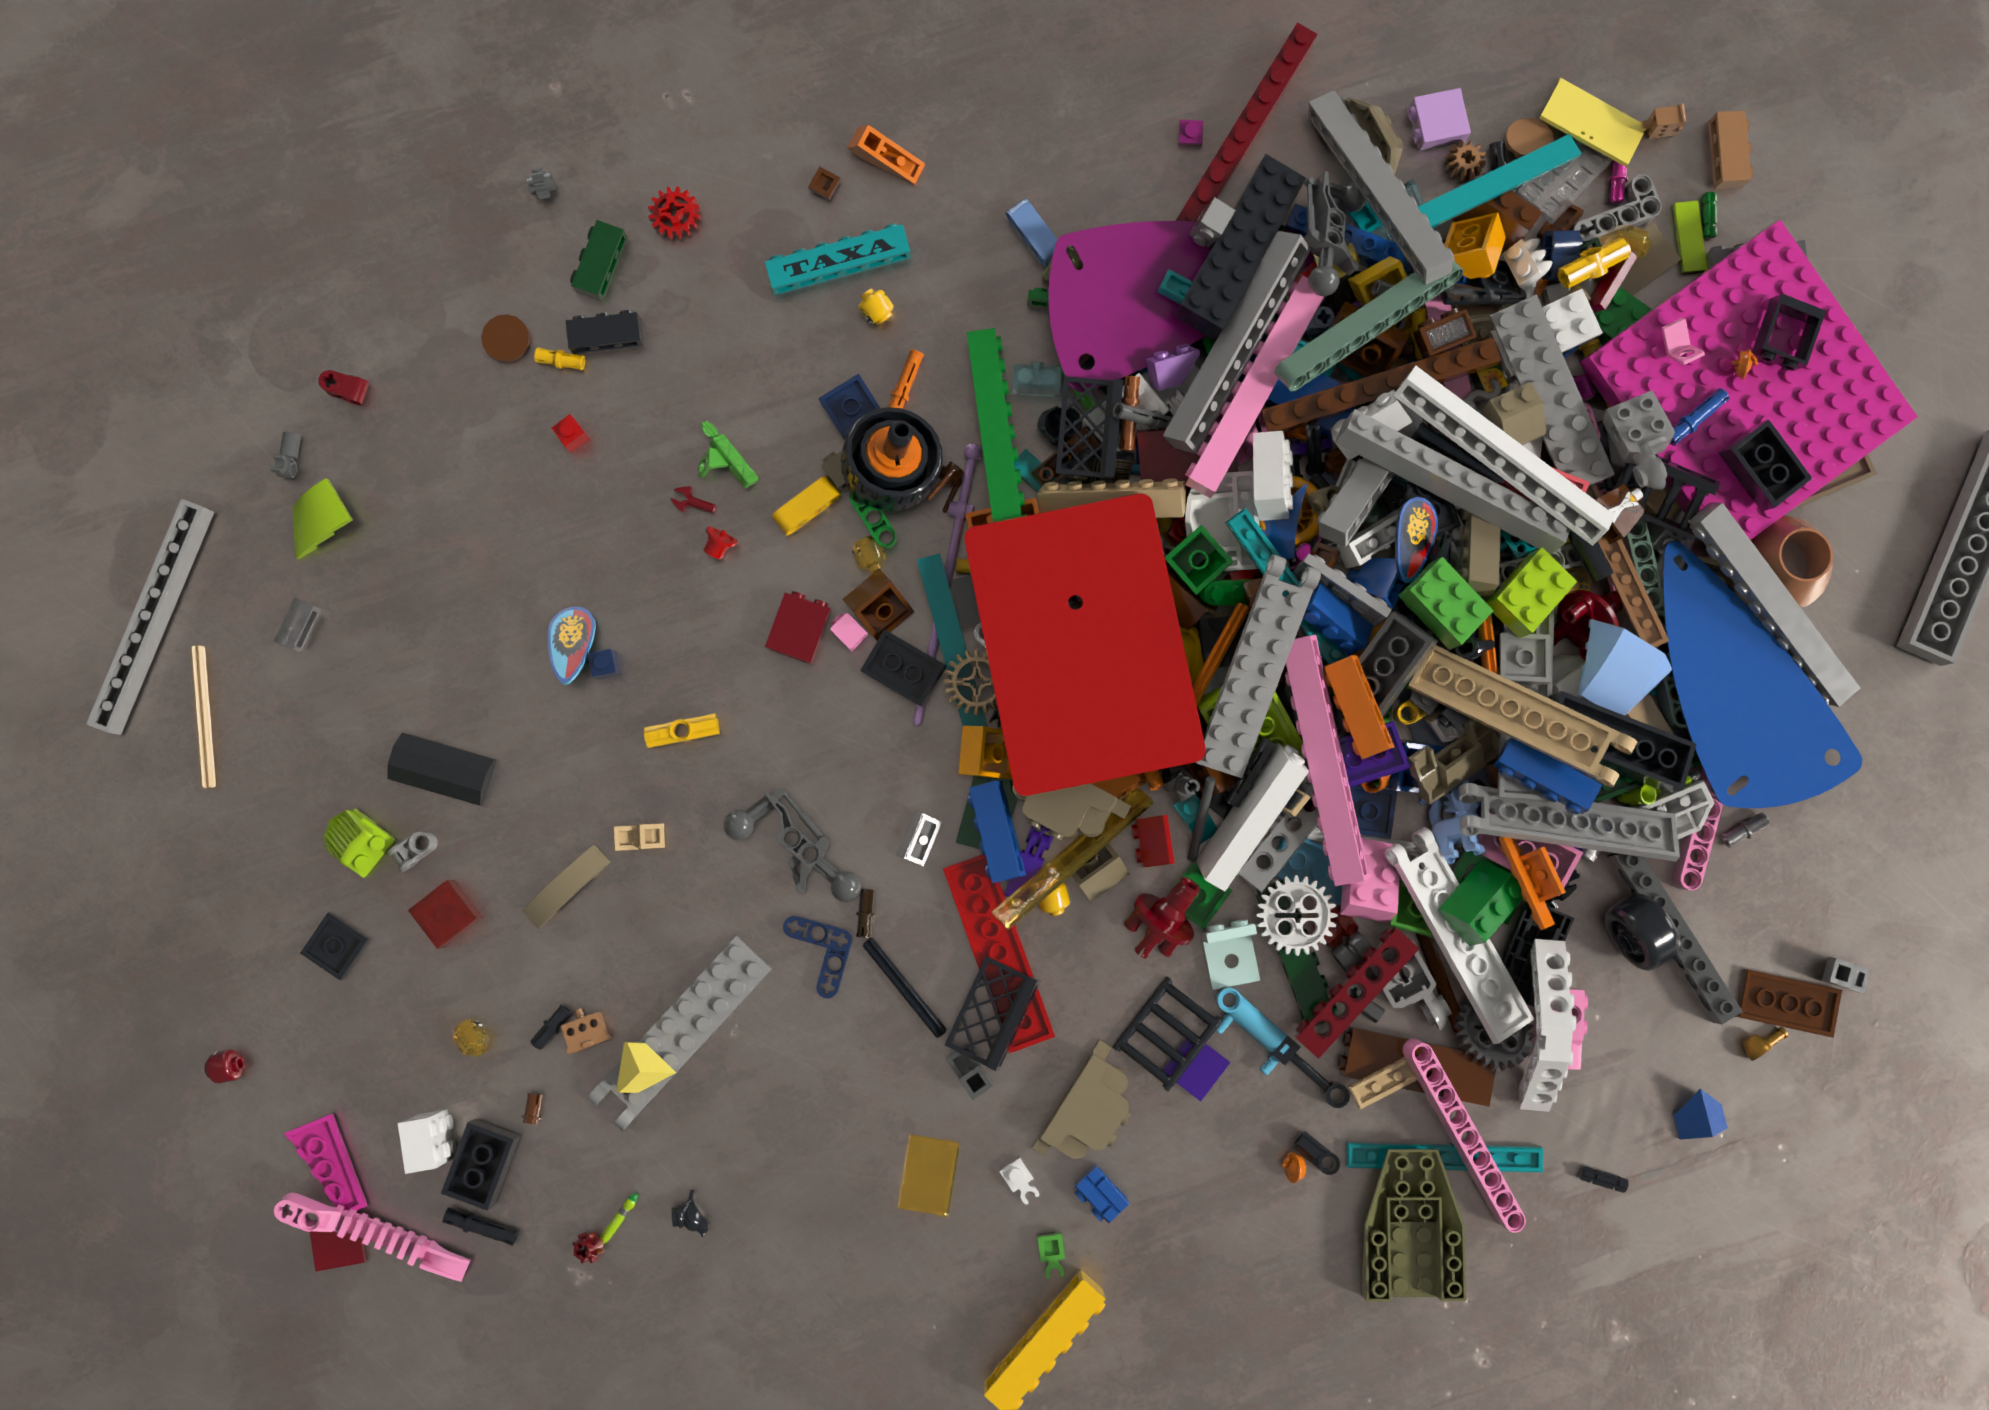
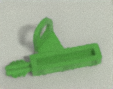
M708 421L701 422L702 431L712 440L709 443L711 448L706 451L700 460L697 471L698 477H705L710 469L728 467L744 488L754 485L758 480L757 474L754 473V470L750 468L724 434L719 435L718 430L712 423Z

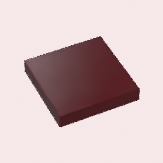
M311 1231L310 1239L315 1272L365 1263L367 1258L365 1245L362 1243L363 1238L358 1237L356 1241L350 1240L352 1234L349 1233L340 1238L337 1236L338 1233L334 1231Z

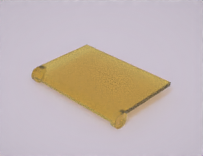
M917 1135L910 1136L899 1202L900 1209L948 1217L960 1143Z

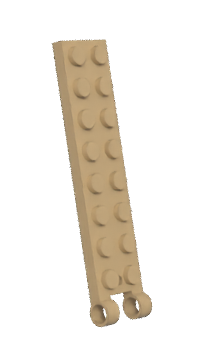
M1437 645L1434 646L1415 672L1408 685L1410 689L1567 764L1609 787L1615 785L1619 774L1599 764L1607 748L1611 744L1623 753L1632 754L1637 744L1634 738L1618 732ZM1597 747L1598 752L1593 753L1591 748Z

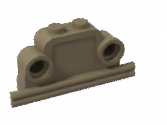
M1091 783L1030 796L1018 794L1013 786L1016 798L1024 802L1022 810L1024 815L1029 818L1027 823L1038 829L1042 825L1049 828L1048 834L1059 840H1062L1063 836L1073 838L1079 830L1087 837H1096L1103 832L1111 812L1125 819L1131 808L1129 804Z
M1101 1040L1098 1041L1032 1149L1045 1156L1050 1146H1053L1070 1158L1079 1159L1086 1155L1088 1146L1096 1151L1103 1150L1107 1145L1109 1147L1112 1146L1118 1136L1115 1133L1120 1124L1122 1126L1126 1124L1131 1113L1128 1112V1101L1121 1095L1128 1086L1127 1075L1122 1069L1114 1067L1105 1061L1112 1049L1111 1046Z

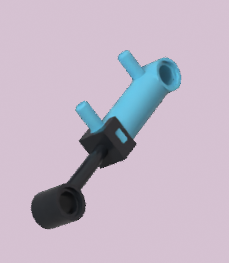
M1225 987L1217 991L1215 996L1216 1005L1226 1014L1216 1031L1222 1034L1234 1020L1272 1055L1260 1068L1265 1075H1268L1279 1061L1283 1065L1291 1061L1322 1088V1097L1327 1104L1334 1108H1342L1348 1104L1350 1093L1347 1087L1337 1081L1328 1082L1296 1053L1301 1046L1286 1035L1237 990ZM1227 993H1232L1235 998L1231 1006H1225L1222 1001L1223 996ZM1339 1088L1341 1090L1340 1099L1332 1101L1330 1098L1331 1091Z

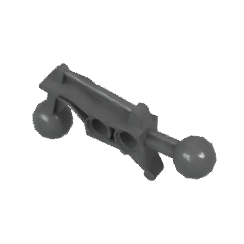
M1327 171L1317 179L1310 177L1304 182V185L1307 187L1308 234L1304 236V240L1311 246V253L1319 257L1318 267L1314 268L1310 273L1308 283L1310 290L1314 294L1323 297L1333 294L1339 285V276L1337 271L1332 268L1333 264L1338 266L1347 275H1351L1359 268L1358 262L1353 260L1347 248L1349 241L1344 238L1347 214L1337 207L1333 198L1338 199L1341 208L1347 212H1357L1363 209L1367 203L1354 182H1349L1343 186L1329 182Z
M780 788L772 795L766 790L763 792L765 796L746 811L734 810L725 817L723 828L726 835L734 840H744L753 832L754 822L775 807L780 814L782 829L776 840L793 855L788 861V866L793 872L796 891L799 894L806 891V879L814 868L831 883L832 895L837 900L850 902L859 896L862 886L860 879L852 872H840L824 858L829 845V839L821 833L805 812L800 810L784 788ZM781 797L786 799L797 812L798 817L818 839L816 844L794 826L787 808L778 801ZM793 832L798 835V841L794 845L785 843V836L788 833ZM808 848L816 851V857L812 861L803 859V852ZM801 862V873L798 874L796 866Z

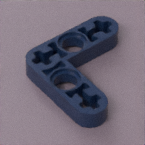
M799 916L788 917L783 924V930L787 936L827 948L816 989L821 997L832 998L837 994L852 945V935L849 931ZM797 920L799 926L806 927V922L810 923L807 929V938L802 937L804 932L800 930L795 931V934L791 933V928L788 927V924ZM816 926L822 927L825 932L824 938L819 941L814 940L811 936V931ZM829 929L834 930L833 936H840L841 933H844V938L848 940V943H844L839 947L837 946V941L830 939V944H826L825 942L829 937ZM833 956L841 960V967L836 971L828 967V960ZM825 971L831 975H839L838 980L834 977L832 978L831 986L835 988L834 991H829L828 994H825V989L821 987V984H826L829 976H824Z

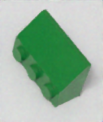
M1480 860L1437 910L1469 946L1486 943L1522 901V888L1518 880L1511 873L1484 860Z

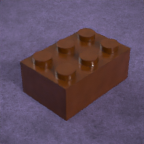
M1345 301L1330 328L1360 308ZM1391 326L1338 363L1364 377L1390 370L1409 335Z

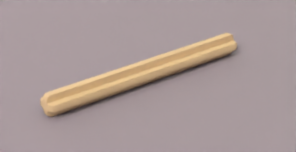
M195 645L190 647L200 786L207 789L215 787L216 780L206 654L204 646Z

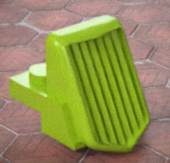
M354 808L353 811L344 810L329 820L323 841L325 843L324 847L331 856L345 867L350 868L365 878L393 844L395 838L377 826L372 819Z

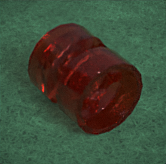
M1340 904L1330 911V913L1337 914V917L1330 919L1331 922L1336 924V927L1328 928L1333 935H1324L1323 937L1326 945L1331 950L1343 942V936L1350 937L1359 929L1351 916L1340 914Z

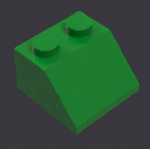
M1202 525L1165 556V560L1196 595L1234 563L1218 541Z

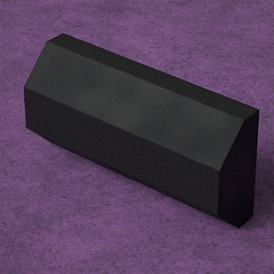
M401 733L393 745L387 764V779L483 806L496 759Z
M1525 901L1503 955L1502 962L1526 1005L1535 1008L1530 956L1534 940L1565 941L1574 918L1555 909H1550L1549 912L1555 924L1540 930L1532 918V910L1528 902Z

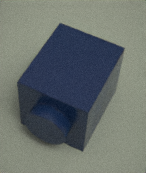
M606 649L587 653L593 678L599 680L621 675L615 650Z

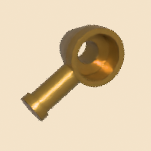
M1779 1027L1776 1032L1766 1039L1754 1034L1743 1041L1746 1054L1751 1061H1754L1767 1053L1782 1039L1789 1037V1034L1783 1027Z

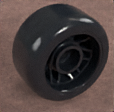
M1640 893L1631 894L1607 911L1605 925L1610 938L1620 953L1637 968L1645 971L1655 970L1679 952L1681 941L1676 926L1665 910L1649 896Z

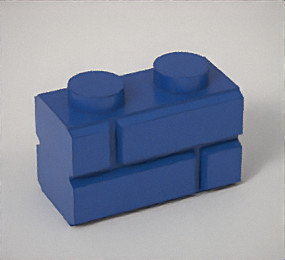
M1093 1164L1074 1183V1187L1077 1189L1074 1192L1075 1195L1083 1203L1088 1201L1094 1207L1091 1212L1100 1222L1105 1219L1109 1224L1130 1204L1128 1198L1096 1164Z

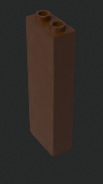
M1349 1026L1348 1031H1345L1343 1035L1342 1045L1345 1046L1344 1056L1340 1055L1338 1070H1341L1340 1074L1344 1077L1360 1080L1405 1057L1403 1046L1409 1038ZM1424 1042L1434 1051L1461 1101L1490 1107L1496 1069L1491 1071L1490 1064L1482 1068L1481 1060L1473 1063L1474 1055L1466 1056L1467 1050ZM1418 1047V1048L1416 1049V1051H1415V1056H1416V1057L1420 1054V1052H1421V1047ZM1430 1068V1069L1427 1071V1073H1426V1077H1427V1078L1431 1076V1074H1432V1072H1433V1069H1432V1068ZM1418 1080L1401 1088L1425 1093ZM1444 1089L1439 1092L1438 1096H1443Z

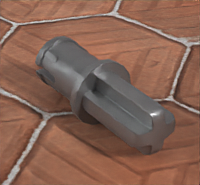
M1759 813L1745 822L1740 821L1738 826L1721 834L1722 841L1730 848L1745 838L1750 839L1752 834L1770 824L1769 818L1764 813Z

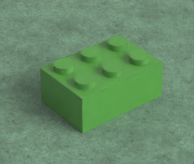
M1443 557L1429 563L1399 595L1403 602L1449 650L1462 645L1493 612L1491 607Z

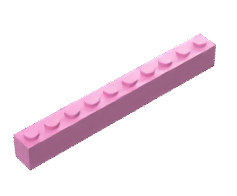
M1303 275L1298 283L1293 281L1287 292L1290 295L1288 302L1282 301L1275 313L1279 315L1276 323L1271 321L1264 334L1268 335L1265 343L1260 340L1253 353L1257 355L1254 363L1249 361L1242 374L1246 375L1243 382L1237 381L1231 392L1234 395L1232 402L1226 401L1219 413L1223 416L1220 423L1215 421L1208 434L1212 438L1208 444L1203 442L1196 454L1200 456L1198 463L1192 462L1185 474L1189 477L1185 485L1210 499L1216 492L1278 380L1274 374L1275 368L1281 361L1292 355L1324 298L1310 290L1308 278Z
M1316 635L1297 638L1293 642L1286 661L1288 672L1285 673V678L1288 686H1291L1293 696H1291L1292 708L1294 711H1297L1298 720L1296 721V728L1299 735L1302 734L1304 744H1302L1301 750L1304 759L1308 761L1309 772L1307 778L1309 783L1313 784L1314 793H1312V800L1314 806L1318 807L1320 816L1317 819L1318 827L1323 832L1325 838L1323 850L1325 855L1329 856L1331 865L1328 866L1329 877L1331 880H1334L1335 886L1362 882L1370 877L1329 691L1324 677L1325 673Z

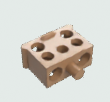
M1684 104L1655 108L1648 120L1641 121V128L1648 131V139L1678 135L1687 122Z
M580 1008L574 1011L577 1020L561 1025L568 1047L566 1052L570 1054L583 1051L612 1039V1035L608 1033L602 1012L584 1016L583 1009ZM595 1020L598 1022L596 1027L593 1025ZM583 1024L586 1025L585 1031L582 1030ZM572 1028L574 1029L573 1035L570 1033Z

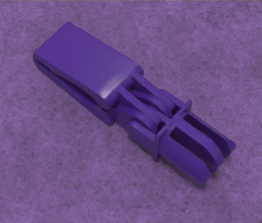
M1043 825L1040 827L1041 832L1034 830L1035 826H1031L1025 841L1028 843L1026 850H1021L1020 855L1026 876L1009 880L1004 892V896L1024 904L1029 899L1044 862V858H1042L1044 850L1048 851L1053 836H1046L1044 834V831L1049 832L1050 829ZM1037 846L1036 853L1032 854L1034 847Z

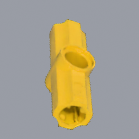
M1619 237L1602 247L1587 249L1580 254V258L1559 268L1557 273L1558 279L1565 288H1570L1586 279L1603 276L1608 272L1607 268L1629 257L1631 253L1630 245L1624 238Z
M715 713L644 727V738L647 748H653L720 734V728ZM685 724L688 729L687 734L684 737H678L676 734L677 727Z

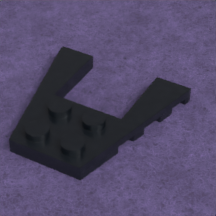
M1500 259L1494 274L1487 278H1474L1477 287L1455 283L1440 293L1445 305L1516 304L1527 298L1525 291L1519 287L1507 262Z

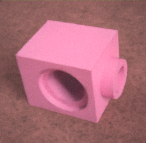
M848 612L844 616L839 614L831 622L833 625L830 628L831 632L851 652L869 636Z

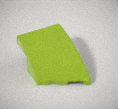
M327 478L306 491L292 507L296 559H300L317 549L316 545L335 535L334 531L353 521L330 480Z

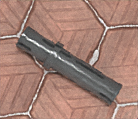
M1121 402L1116 403L1113 408V416L1115 418L1143 424L1152 430L1167 428L1173 418L1163 415L1157 410L1147 411L1125 405Z

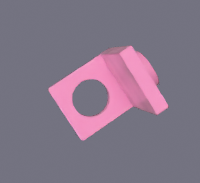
M1680 318L1662 327L1668 358L1685 365L1705 355L1703 350L1690 344L1686 319ZM1686 353H1694L1693 355L1688 357H1681L1683 354Z

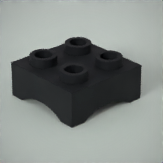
M1248 614L1218 668L1230 666L1247 622ZM1230 616L1197 621L1203 665Z

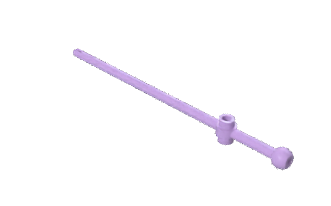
M969 444L965 447L964 456L967 462L959 500L957 502L951 501L948 509V515L955 518L944 568L949 588L951 586L963 523L966 519L965 513L974 512L975 509L974 505H968V499L976 461L983 455L982 448L975 444ZM933 621L927 654L936 659L939 639ZM926 703L923 707L916 704L913 718L915 725L922 724Z

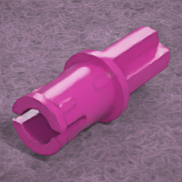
M1612 160V173L1609 177V182L1611 183L1610 202L1612 204H1621L1624 201L1625 183L1628 182L1627 167Z

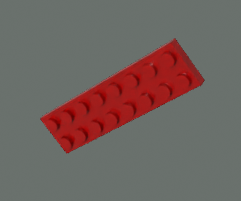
M982 854L943 868L978 968L980 969L985 957L989 956L1034 978L1000 883H992V879H989L986 874L985 866L988 865L986 855L983 856ZM989 963L985 971L988 981L1001 977L998 967ZM1003 970L1004 975H1007V974L1010 973V972H1008V971H1006V970ZM1016 975L1006 978L1010 992L1019 989L1023 981L1022 978ZM1002 980L989 984L994 998L1007 993ZM1038 988L1012 1042L1009 1054L1055 1037ZM1017 993L1011 995L1013 1000ZM1008 996L995 1000L1000 1014L1009 1011L1011 1004ZM1006 1015L1001 1017L1002 1022H1004Z

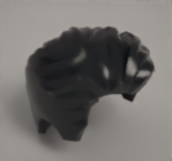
M1058 406L1043 411L1037 424L1038 431L1051 444L1058 446L1062 409ZM1071 407L1066 411V417L1072 424L1080 418V414L1076 409ZM1065 421V430H1066V429L1069 427V425H1068V423ZM1082 421L1075 426L1078 431L1082 429ZM1073 429L1064 435L1065 443L1076 434Z

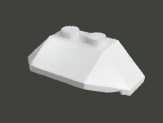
M1697 780L1684 786V790L1672 793L1663 791L1657 794L1656 801L1653 804H1637L1634 806L1628 804L1625 807L1675 814L1678 839L1702 829L1714 805V800L1704 780Z

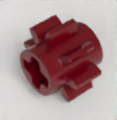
M596 1232L579 1234V1240L572 1243L574 1246L573 1255L581 1260L582 1264L587 1261L593 1263L599 1260L598 1255L604 1253L602 1249L603 1239L596 1236Z

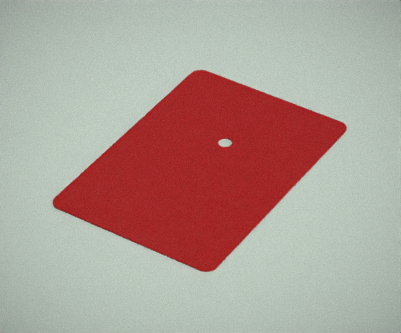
M1139 493L974 526L966 531L964 541L1013 786L1018 794L1030 796L1195 763L1203 759L1206 747L1152 499L1148 495ZM1074 595L1081 597L1083 601L1082 607L1077 610L1071 609L1068 605L1069 598Z

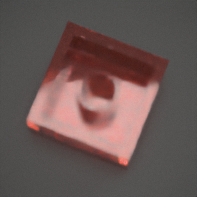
M446 880L408 909L409 913L437 949L446 948L483 919V916L455 880Z

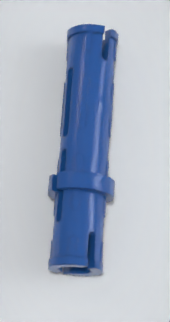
M1718 388L1690 414L1682 416L1673 427L1675 434L1669 444L1676 446L1686 435L1694 433L1697 430V426L1729 401L1728 393L1724 389Z

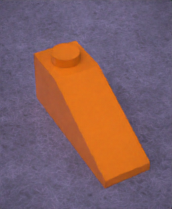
M869 125L858 127L847 147L848 150L866 162L913 185L925 166L924 162Z

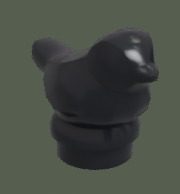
M1470 636L1462 645L1455 647L1450 652L1470 661L1478 658L1485 651L1493 649L1495 643L1493 640H1481L1480 638Z
M690 1190L688 1200L684 1205L679 1204L677 1207H672V1225L679 1228L685 1227L692 1232L697 1231L701 1237H704L710 1228V1223L695 1204V1190Z

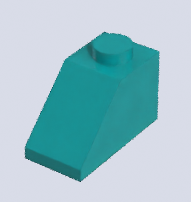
M1196 794L1183 802L1178 800L1171 806L1192 836L1200 806V800ZM1209 813L1201 844L1212 837L1218 829Z

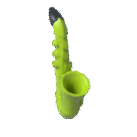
M1700 773L1688 774L1685 786L1695 782L1700 777ZM1645 784L1617 795V799L1620 803L1633 806L1637 804L1650 805L1656 801L1657 794L1663 791Z

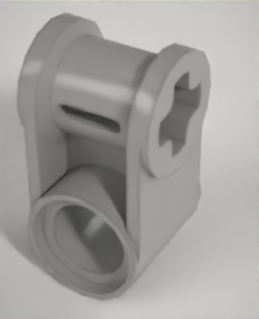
M416 832L389 849L387 854L393 856L400 867L398 870L402 873L433 852L438 845V840L431 832ZM421 837H425L427 840L425 849H422L419 845Z

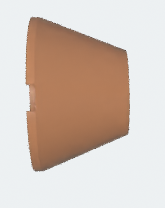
M1783 516L1751 539V542L1801 608L1814 602L1825 591L1832 574L1833 551L1828 539L1813 525L1800 518ZM1786 540L1798 545L1805 554L1807 568L1803 578L1792 575L1784 566L1782 547Z

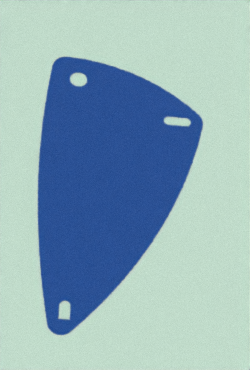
M1678 541L1667 544L1664 551V609L1671 666L1691 739L1696 743L1697 755L1718 800L1725 806L1737 808H1768L1789 805L1820 795L1858 772L1862 766V756L1824 698L1790 654L1777 642L1774 635L1762 625L1760 619L1685 545ZM1678 554L1681 555L1688 565L1685 571H1682L1673 561V558ZM1829 749H1834L1840 754V762L1836 766H1831L1825 761V753ZM1741 776H1746L1749 780L1748 784L1735 795H1729L1727 788Z

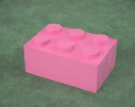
M1361 838L1370 878L1362 882L1342 885L1340 914L1388 924L1398 913L1399 873L1385 857V850L1394 844Z

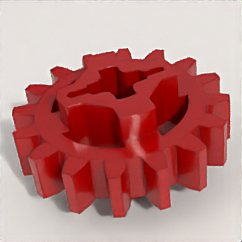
M678 186L675 192H672L670 187H667V193L665 194L659 190L658 194L660 197L658 199L655 197L651 198L655 205L648 206L649 211L653 213L648 215L650 222H653L652 227L654 230L659 229V234L662 237L667 233L670 240L676 234L679 240L682 239V233L684 232L688 236L691 235L689 229H697L694 220H700V215L696 213L700 211L699 205L695 204L697 202L694 196L689 197L690 193L687 189L681 193ZM676 199L682 200L684 203H680ZM674 210H677V211H676V215H675V216H672V215H673V211H674ZM665 223H669V224H671L673 227H669V226H666V225H664V224H665Z

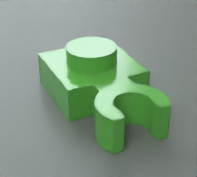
M1062 1233L1038 1235L1041 1262L1048 1261L1045 1268L1047 1279H1051L1050 1271L1053 1268H1057L1060 1277H1063L1064 1269L1058 1262V1260L1065 1259Z

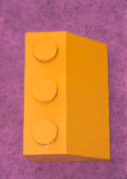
M1498 212L1451 224L1444 246L1451 249L1454 261L1463 269V276L1469 279L1487 278L1495 273L1506 238Z

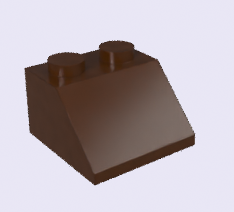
M880 569L875 571L842 599L876 641H878L884 629L891 632L915 612L892 581Z

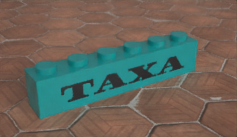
M889 224L883 230L864 231L861 233V236L853 238L845 236L838 239V242L831 244L828 242L819 243L813 249H797L787 256L775 255L770 257L769 261H765L773 293L778 295L910 259L911 252L903 224Z

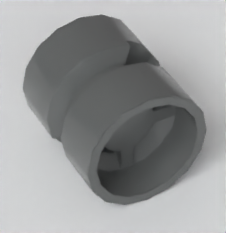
M1355 930L1346 938V944L1339 943L1330 953L1347 973L1353 965L1359 966L1364 961L1362 956L1372 945L1358 930Z

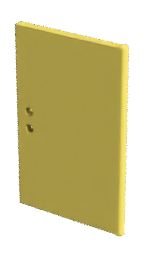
M1559 78L1555 90L1539 119L1566 134H1570L1571 137L1625 167L1629 164L1645 130H1647L1641 128V122L1562 78Z

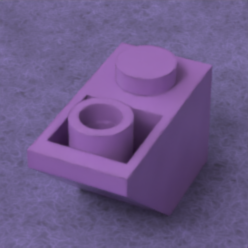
M1189 344L1177 346L1175 351H1159L1153 354L1154 357L1146 359L1151 387L1161 391L1183 384L1200 355L1199 349L1191 347Z

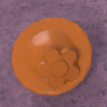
M1750 349L1740 351L1737 361L1733 360L1732 365H1736L1735 376L1740 377L1741 380L1745 379L1752 364L1758 365L1757 358Z
M1289 1152L1283 1160L1281 1167L1285 1169L1287 1179L1292 1183H1296L1304 1178L1306 1164L1301 1155Z

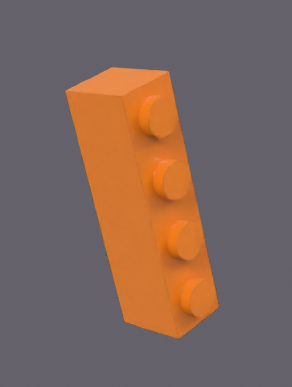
M1351 655L1325 666L1326 672L1324 677L1329 687L1332 686L1334 690V703L1343 712L1345 717L1343 725L1346 731L1352 734L1354 739L1352 746L1356 755H1360L1361 759H1365L1393 748L1394 744L1358 656Z

